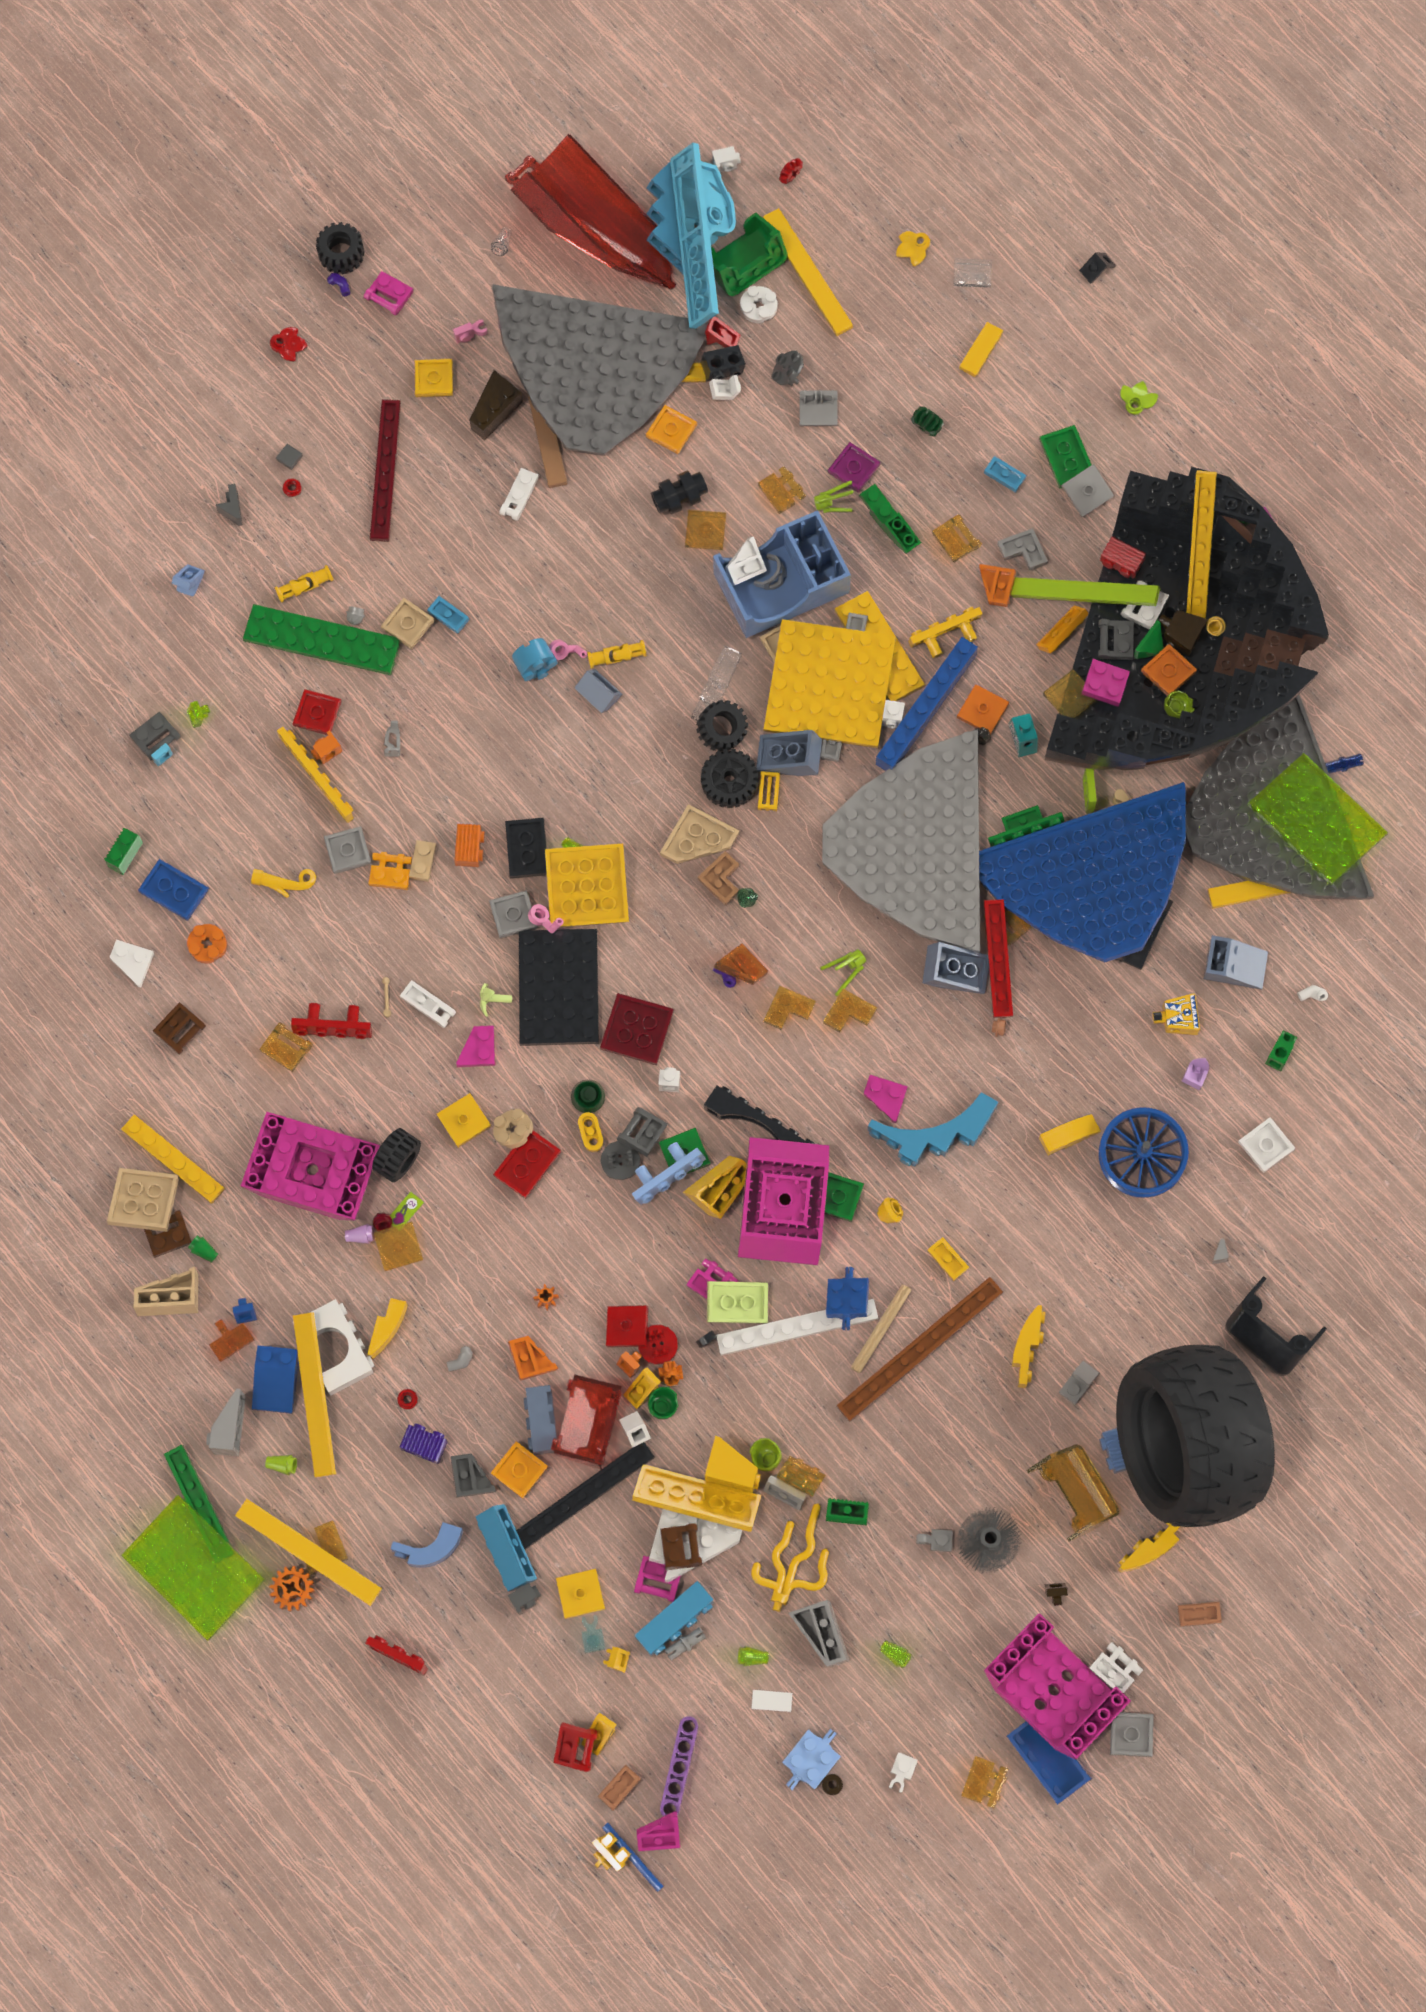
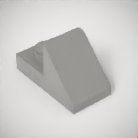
M1082 1361L1059 1391V1394L1076 1405L1099 1375V1372Z

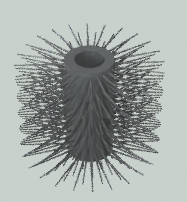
M995 1507L991 1514L989 1510L986 1513H979L977 1518L979 1520L976 1522L971 1521L967 1530L962 1533L964 1531L962 1530L957 1536L958 1538L968 1532L960 1540H964L966 1537L969 1539L965 1540L964 1545H961L958 1550L961 1548L964 1550L963 1552L960 1551V1554L963 1553L961 1557L968 1554L964 1560L978 1550L980 1554L973 1567L978 1561L975 1571L980 1566V1569H983L982 1574L986 1567L987 1573L994 1568L997 1569L994 1573L1002 1569L1005 1562L999 1565L1001 1568L997 1567L999 1564L997 1562L1008 1559L1006 1556L1015 1551L1022 1543L1019 1542L1010 1548L1016 1542L1012 1540L1019 1531L1014 1535L1015 1530L1012 1528L1015 1525L1009 1527L1013 1521L999 1531L997 1527L1004 1514L999 1520L1001 1512L998 1515L996 1513L993 1514ZM985 1537L990 1538L992 1544L987 1543Z

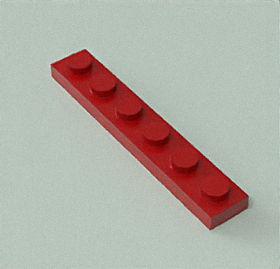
M1004 899L985 900L984 914L993 1018L1013 1017Z

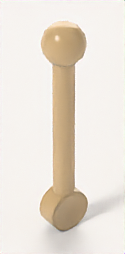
M384 977L382 979L385 995L383 1015L388 1018L391 1016L388 996L390 979Z

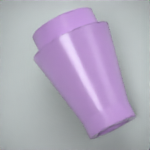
M369 1224L351 1230H345L346 1242L370 1244L376 1239L373 1225L369 1226Z

